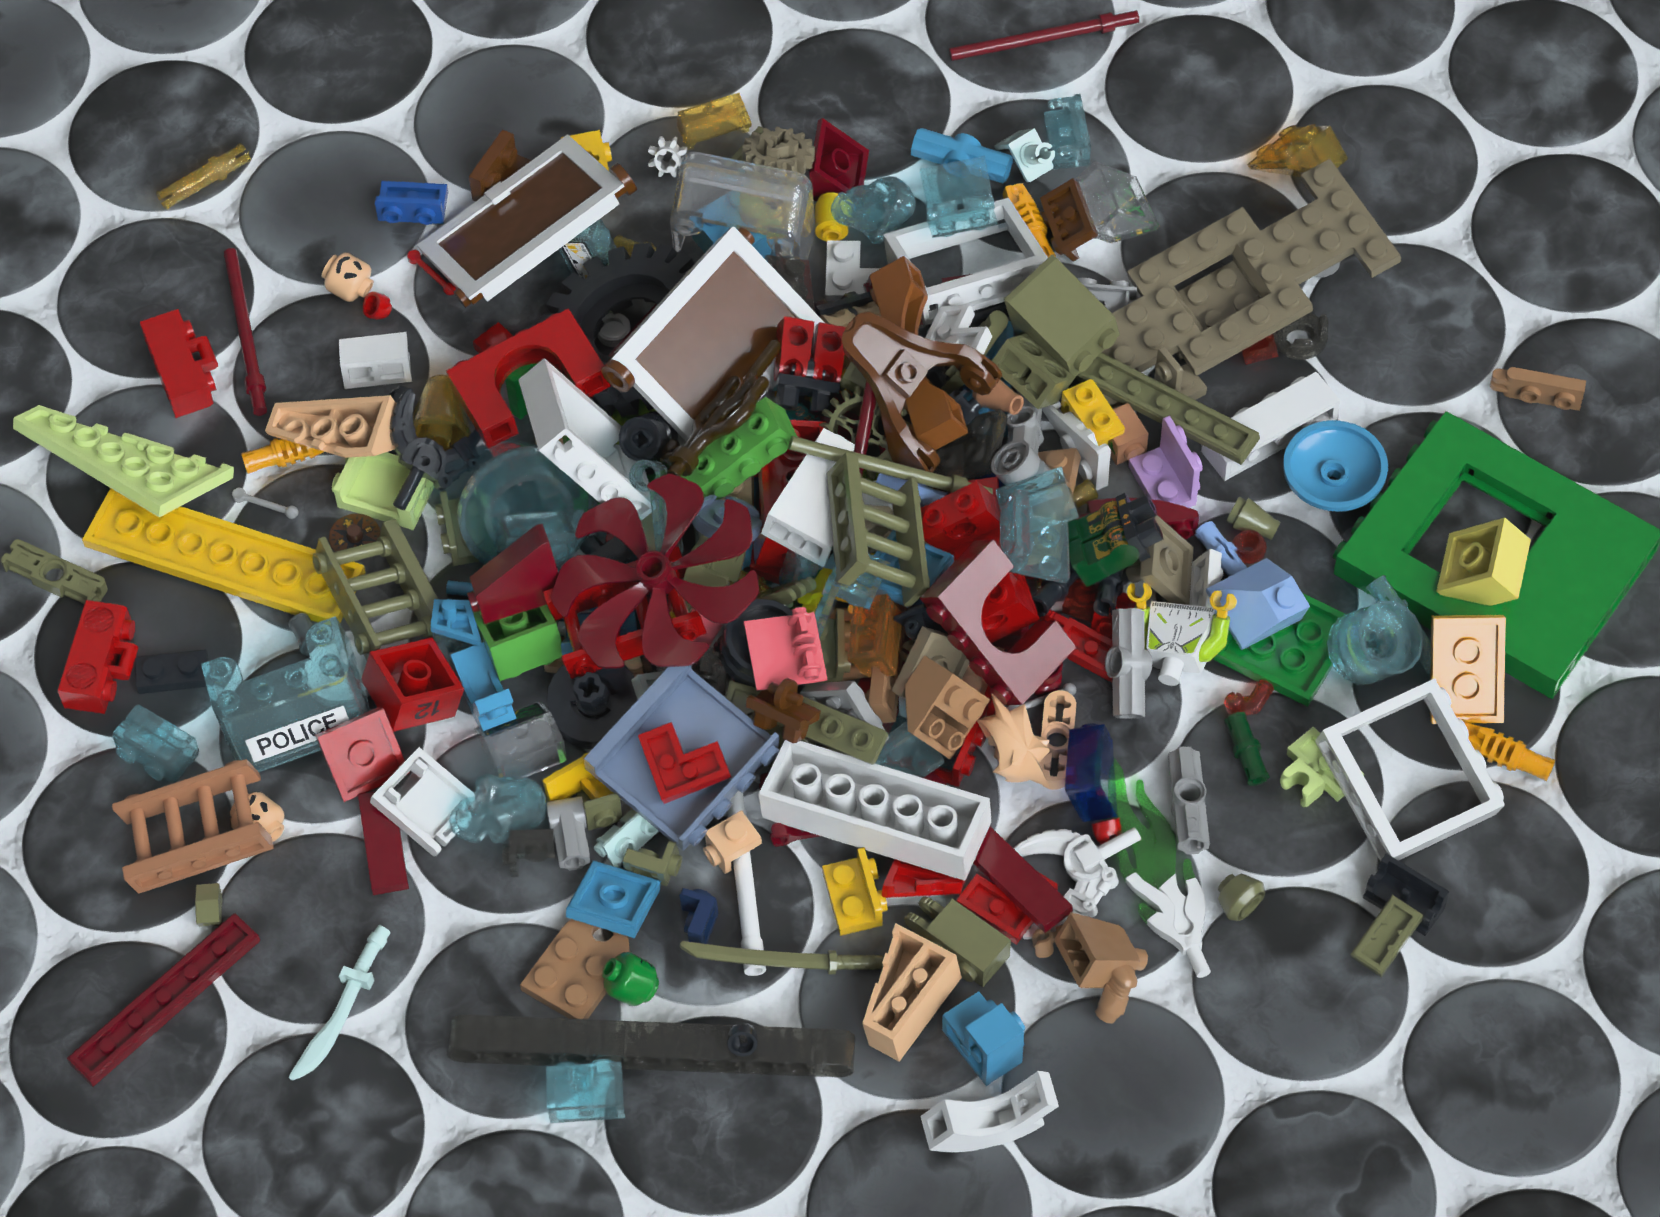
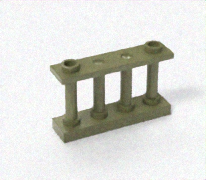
M846 452L827 472L837 582L850 586L864 573L874 575L901 585L903 604L910 608L930 588L920 508L921 498L917 479L910 477L897 491L862 478L859 471L858 456ZM862 493L892 503L894 515L864 504ZM865 520L895 530L897 542L868 532L865 527ZM867 547L899 558L900 569L870 559Z
M396 519L384 521L380 536L377 538V541L333 552L326 537L318 539L316 553L312 557L314 568L318 574H322L354 636L355 647L360 655H364L366 661L371 651L380 650L383 645L423 635L425 638L433 637L439 648L447 646L449 637L433 633L430 628L434 599H438ZM381 555V557L386 558L390 568L347 579L340 565ZM394 581L396 584H400L404 595L361 606L354 592ZM408 608L414 611L419 621L375 633L368 619Z

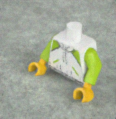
M1131 583L1127 588V594L1132 601L1136 602L1135 608L1144 611L1145 649L1152 656L1153 667L1160 669L1158 676L1160 682L1170 686L1178 685L1182 672L1199 673L1203 671L1206 662L1211 661L1225 648L1230 625V617L1227 616V613L1235 608L1237 604V599L1233 594H1227L1224 606L1220 602L1222 592L1217 590L1210 596L1212 607L1151 601L1149 607L1146 605V601L1152 595L1151 587L1147 583H1143L1144 594L1141 598H1138L1135 595V585Z

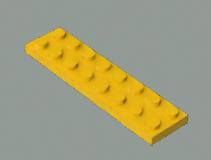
M110 488L82 539L84 547L293 615L306 613L311 621L336 629L344 617L322 574H318L314 568L312 557L316 553L315 549L180 506L158 517ZM356 562L340 565L347 579L366 573L365 566Z

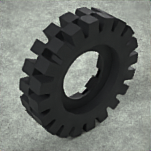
M650 243L634 244L631 257L624 246L609 250V265L604 267L598 256L584 263L583 265L589 276L583 279L573 271L562 282L569 295L554 292L546 306L552 314L560 313L569 308L605 365L611 357L602 354L595 345V338L605 324L602 319L610 311L615 315L632 306L633 299H644L645 302H652L658 305L695 265L691 257L682 251L677 254L673 247L659 244L656 251H654ZM541 314L539 323L545 321L552 314ZM611 386L589 397L609 416H612L615 408L621 417L637 415L639 399L642 400L648 411L654 409L633 386L628 392H621Z

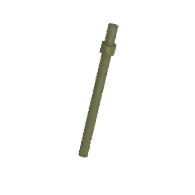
M791 436L788 445L789 450L835 462L847 452L858 456L859 468L904 480L914 477L919 484L946 490L947 494L971 484L966 477L954 474L948 477L796 436ZM983 486V487H985L991 494L993 493V489H992V488Z

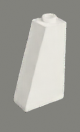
M823 428L815 441L849 451H854L855 444L847 441L841 435L834 434ZM807 454L769 511L761 534L824 567L834 544L827 472L836 462Z

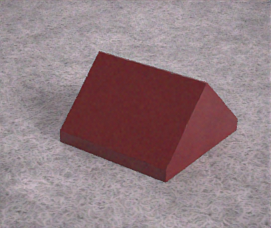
M821 118L817 123L814 141V162L809 172L810 201L817 202L822 194L834 192L840 194L848 205H858L862 201L869 150L827 120Z

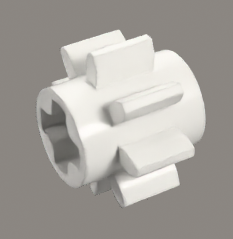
M660 136L658 140L659 147H649L648 152L654 155L655 158L649 161L648 166H656L659 170L658 177L669 172L673 177H676L677 166L682 168L687 166L688 162L681 158V156L687 152L688 148H680L677 144L676 136L672 141H665ZM667 151L673 153L669 162L663 160Z

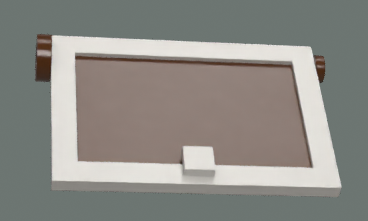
M567 134L502 183L498 182L487 190L483 197L417 244V247L457 288L454 294L466 308L471 303L474 305L483 297L488 302L618 206L619 202L617 199L623 194L630 196L637 191V187L619 163L613 165L608 171Z
M732 226L721 238L717 239L614 352L615 354L601 369L604 378L615 389L621 392H628L633 386L685 441L688 440L693 432L692 425L697 415L713 400L728 378L738 376L742 385L748 370L771 340H778L776 338L777 324L784 316L815 321L814 327L819 322L825 323L752 246L755 239L745 228L737 230ZM776 357L762 375L768 379L769 386L760 399L772 387Z

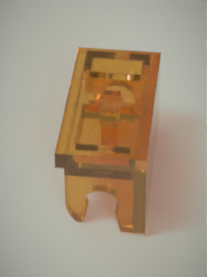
M888 594L854 599L847 661L854 663L858 670L868 677H871L872 666L878 667L886 676L896 675L901 624L894 621L893 617L902 612Z

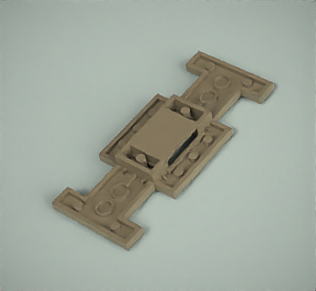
M1328 159L1301 174L1303 184L1315 200L1261 231L1244 207H1241L1128 270V279L1134 287H1137V292L1141 297L1112 313L1115 316L1120 336L1117 337L1113 346L1105 349L1102 353L1139 372H1143L1156 365L1158 349L1166 347L1171 355L1176 353L1180 360L1184 359L1194 375L1198 376L1312 312L1313 305L1299 286L1302 282L1355 254L1368 274L1373 278L1400 263L1401 256L1331 159ZM1232 254V262L1180 291H1177L1174 287ZM1103 394L1112 409L1124 405Z

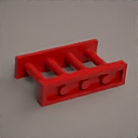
M679 546L675 547L668 557L671 563L683 557ZM637 560L627 563V565L636 567ZM687 568L676 570L677 578H684ZM661 570L655 572L653 576L659 574ZM639 582L604 584L585 590L575 599L567 617H563L553 605L551 600L553 588L543 592L554 620L563 618L573 652L562 655V660L571 679L578 676L582 677L586 672L594 673L596 670L602 669L593 662L580 643L579 630L581 626L577 614L594 607L598 608L603 603ZM675 589L668 593L675 618H672L671 621L677 633L683 639L690 641L695 640L698 636L707 634L700 613L697 611L689 613L685 600ZM647 597L635 608L641 629L622 636L619 632L617 635L616 647L623 661L644 655L642 633L649 605Z

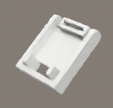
M420 747L373 794L370 800L374 807L433 856H437L442 850L439 844L446 846L474 816L475 813L466 804L477 812L484 805L483 801ZM411 770L420 780L400 800L401 795L393 788Z

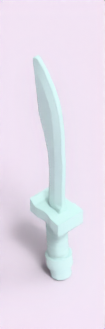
M378 925L375 931L371 932L367 938L368 942L353 969L343 966L339 978L342 984H347L338 1005L325 1026L306 1047L289 1075L290 1080L293 1081L301 1078L320 1065L333 1047L361 987L367 990L371 989L374 977L372 972L368 973L379 950H382L387 943L386 939L390 935V931L385 927Z

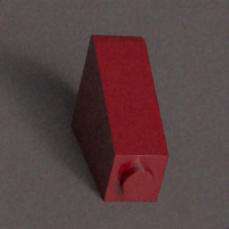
M542 523L535 525L469 577L474 591L468 592L467 595L473 613L480 611L484 624L547 604L543 592L554 588L559 573Z

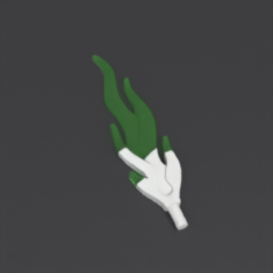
M1097 747L1095 753L1105 764L1110 774V815L1112 818H1120L1123 833L1135 827L1141 837L1140 841L1131 845L1136 857L1137 869L1132 867L1126 848L1117 853L1120 871L1125 883L1137 896L1155 909H1151L1145 903H1140L1138 912L1144 922L1156 934L1173 944L1180 950L1182 955L1187 954L1198 978L1205 977L1211 972L1201 951V934L1205 920L1206 901L1204 892L1193 872L1191 860L1186 858L1183 863V881L1187 891V896H1184L1177 886L1175 875L1176 842L1170 824L1145 794L1142 780L1136 782V801L1149 822L1150 829H1147L1138 820L1129 805L1123 769L1112 755L1104 749Z

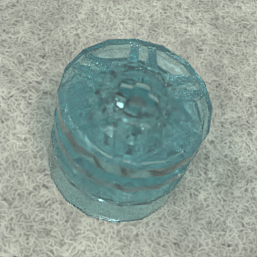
M1379 601L1349 612L1336 620L1330 628L1327 640L1328 654L1335 670L1344 679L1357 685L1372 684L1413 668L1419 660L1423 648L1422 629L1416 616L1406 606L1395 601Z

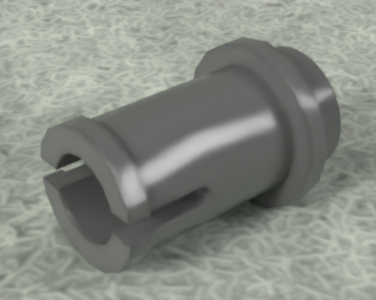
M299 613L289 620L288 626L300 643V652L309 658L320 646L326 647V639L317 632L306 613Z

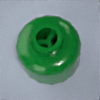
M623 952L615 958L609 959L602 971L605 992L628 1006H638L650 1001L658 989L659 979L656 968L649 961L631 952Z

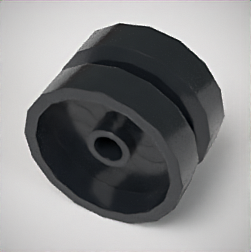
M756 599L738 618L727 624L720 640L719 657L724 670L735 682L756 688L744 621L792 615V611L787 606L774 600Z

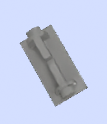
M1077 278L1100 302H1105V307L1111 313L1135 301L1129 300V297H1136L1137 287H1130L1129 282L1111 281L1110 285L1097 284L1095 279Z

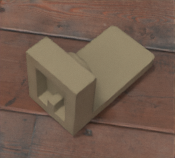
M1166 347L1158 349L1155 380L1194 400L1206 395L1207 386L1199 376L1194 375L1188 364L1180 366Z

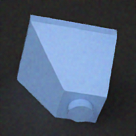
M1267 558L1206 589L1209 597L1214 591L1222 592L1220 601L1222 606L1226 603L1228 593L1236 597L1237 604L1235 608L1228 611L1227 616L1230 617L1229 631L1241 650L1300 621L1310 607L1293 577Z

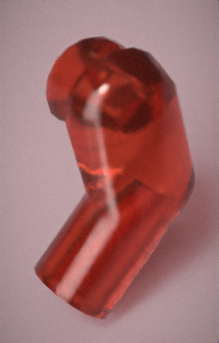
M1259 680L1250 695L1242 696L1240 693H1229L1224 699L1226 711L1230 715L1237 712H1245L1247 716L1258 714L1274 691L1273 685L1266 680Z

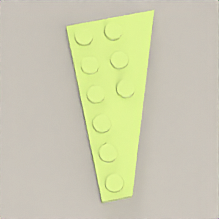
M40 405L13 419L14 430L158 517L171 512L233 478V466L222 464L218 468L205 464V457L195 454L191 458L174 454L173 447L129 433H124L120 437L108 433L107 426L97 423L93 427L76 423L75 416Z

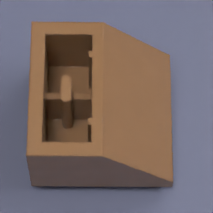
M924 656L905 684L908 732L951 760L955 752L963 744L965 737L977 719L981 717L990 699L952 672Z

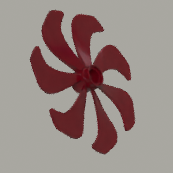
M667 474L647 484V488L660 495L666 504V529L660 552L649 551L639 514L630 500L621 497L613 498L583 513L575 532L577 539L599 531L606 532L621 540L638 558L636 567H632L601 556L577 555L566 561L559 571L551 600L563 617L569 615L575 599L585 590L604 584L639 582L596 608L583 621L580 627V643L598 667H624V661L616 647L617 635L626 618L650 592L652 595L643 626L642 648L646 659L658 667L693 665L709 649L708 643L683 639L675 630L670 618L666 596L673 589L698 613L713 623H730L746 610L759 594V581L755 570L750 571L736 583L724 587L703 586L677 578L676 570L742 555L750 547L753 540L751 517L747 507L734 500L726 499L724 502L723 522L718 530L702 545L673 563L668 559L669 555L704 503V493L696 483L677 475ZM661 570L659 574L653 576L655 572Z

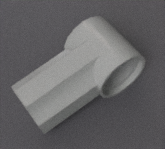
M582 796L546 802L551 834H554L559 867L569 871L582 869L583 866L590 863L588 841L585 834L587 824Z

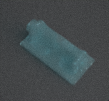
M984 193L962 198L963 209L960 210L957 209L956 200L932 204V208L926 209V219L932 238L949 237L956 233L983 230L987 227L998 225L994 212L993 196H986Z

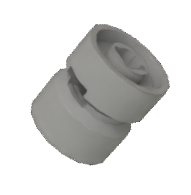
M1014 440L1007 443L995 454L992 460V472L1023 505H1031L1041 501L1050 493L1054 486V473L1025 440Z

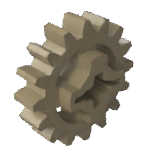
M776 127L775 131L763 128L762 134L752 132L751 138H745L742 148V160L745 161V168H752V174L754 175L760 172L764 173L763 178L765 179L771 177L781 180L782 176L794 179L795 173L805 175L806 169H812L814 162L815 146H812V139H805L803 132L796 135L793 134L792 128L787 130Z

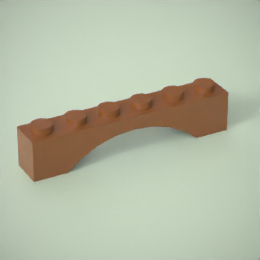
M902 256L870 274L873 286L870 293L873 301L879 307L881 317L904 330L918 335L921 316L928 299V294L921 271L905 256ZM926 376L912 395L905 399L903 407L911 418L912 423L909 425L911 434L915 439L923 441L934 450L968 433L960 404L944 390L933 386Z

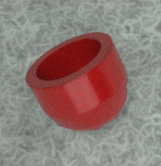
M374 291L367 294L363 302V313L367 318L379 320L390 315L392 305L388 296Z
M1119 817L1091 824L1093 834L1100 844H1104L1122 834Z

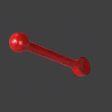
M418 250L408 252L409 263L418 264L443 287L446 295H454L456 287L452 283H447L421 259Z

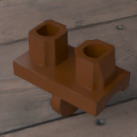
M789 678L784 679L779 685L772 682L768 689L762 690L757 696H748L745 706L754 710L753 725L763 730H770L776 727L777 722L784 724L782 737L791 743H797L806 737L809 725L819 720L821 710L804 703V697L797 694V682Z

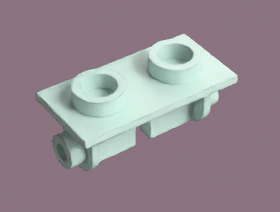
M633 809L620 819L623 825L621 828L613 825L604 835L596 839L597 844L594 846V850L601 857L607 855L611 865L617 868L623 865L622 861L627 848L638 851L659 832Z

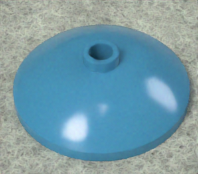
M1328 420L1303 428L1290 440L1284 454L1283 471L1290 489L1307 504L1327 511H1349L1366 505L1380 493L1387 478L1388 460L1381 443L1369 431L1350 422ZM1329 477H1336L1339 480H1332Z

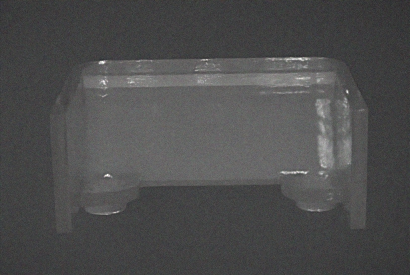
M688 152L684 155L679 168L670 218L673 248L675 251L680 252L685 237L699 234L703 229L704 222L730 228L734 226L736 229L745 228L749 232L766 235L768 245L776 254L793 256L794 265L805 267L815 238L812 182L805 175L794 171L700 152Z

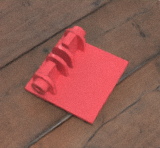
M799 607L792 610V615L744 621L756 691L768 689L772 682L779 685L786 678L796 681L797 685L827 681L814 612L807 613L805 607Z

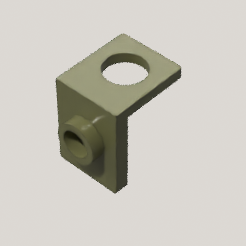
M584 791L576 793L577 797L582 796L588 831L620 822L622 809L620 797L617 793L590 800Z

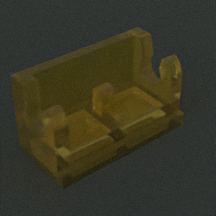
M740 93L678 111L677 127L688 148L687 150L694 149V145L697 142L741 129L743 133L749 132V128L752 126Z

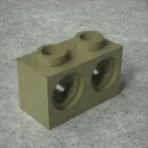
M1026 333L1007 339L992 360L1001 370L1002 377L1037 409L1056 404L1062 397V391L1067 390L1075 378Z

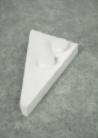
M1059 401L1056 404L1042 408V411L1060 436L1062 448H1077L1081 456L1078 471L1083 480H1089L1096 491L1108 486L1111 454L1109 446L1106 443L1098 446L1094 432L1086 428L1083 422L1072 412L1069 411L1063 414L1059 409L1061 407Z

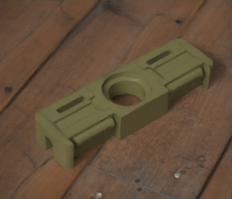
M19 539L14 540L10 545L11 553H5L1 558V563L6 573L8 570L30 579L33 585L61 598L65 595L85 604L86 600L100 602L108 591L105 579L102 576ZM52 569L64 571L62 577L56 581H50L45 578L47 572Z

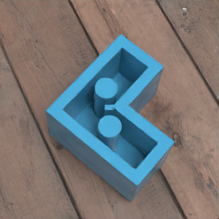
M978 991L943 1014L942 1031L986 1086L1022 1063L1025 1026L1021 1018L1014 1011L1009 1013L1002 1003L997 1006L991 999L987 1001Z

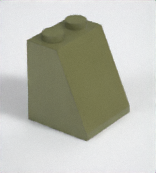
M1054 255L1046 259L1004 298L1015 336L1028 334L1074 377L1080 372L1087 370L1093 360L1102 351L1113 346L1117 337L1120 336L1115 316Z

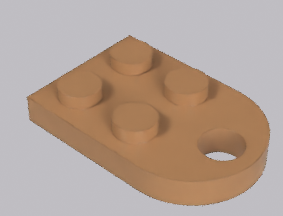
M573 919L569 920L520 984L521 991L583 1026L606 995L603 985L604 978L602 977V971L606 962L623 952H630L628 936L613 932V936L609 940L604 942L594 939L593 934L596 930L600 929L599 927Z

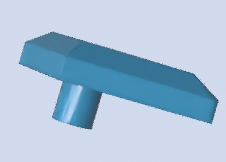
M434 599L431 632L480 646L481 637L470 601Z

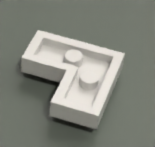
M827 240L825 300L827 302L840 300L845 293L853 291L857 294L865 293L863 284L867 283L871 273L881 269L860 268L861 241Z
M970 304L941 306L925 338L945 343L966 344L984 354L992 335L987 326L969 328L975 313Z

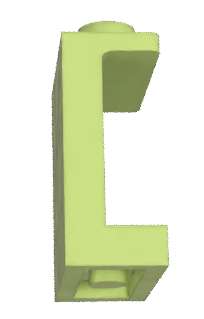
M385 452L376 456L345 458L346 464L342 472H338L333 479L332 492L335 494L338 508L364 514L381 521L396 519L399 526L414 530L434 489L433 482L422 477L405 510L396 508L393 503L410 470L398 462V455Z

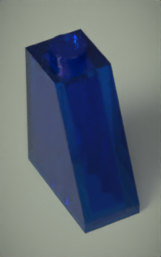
M1088 723L1080 728L1069 729L1065 792L1082 822L1118 817L1113 740L1105 724Z

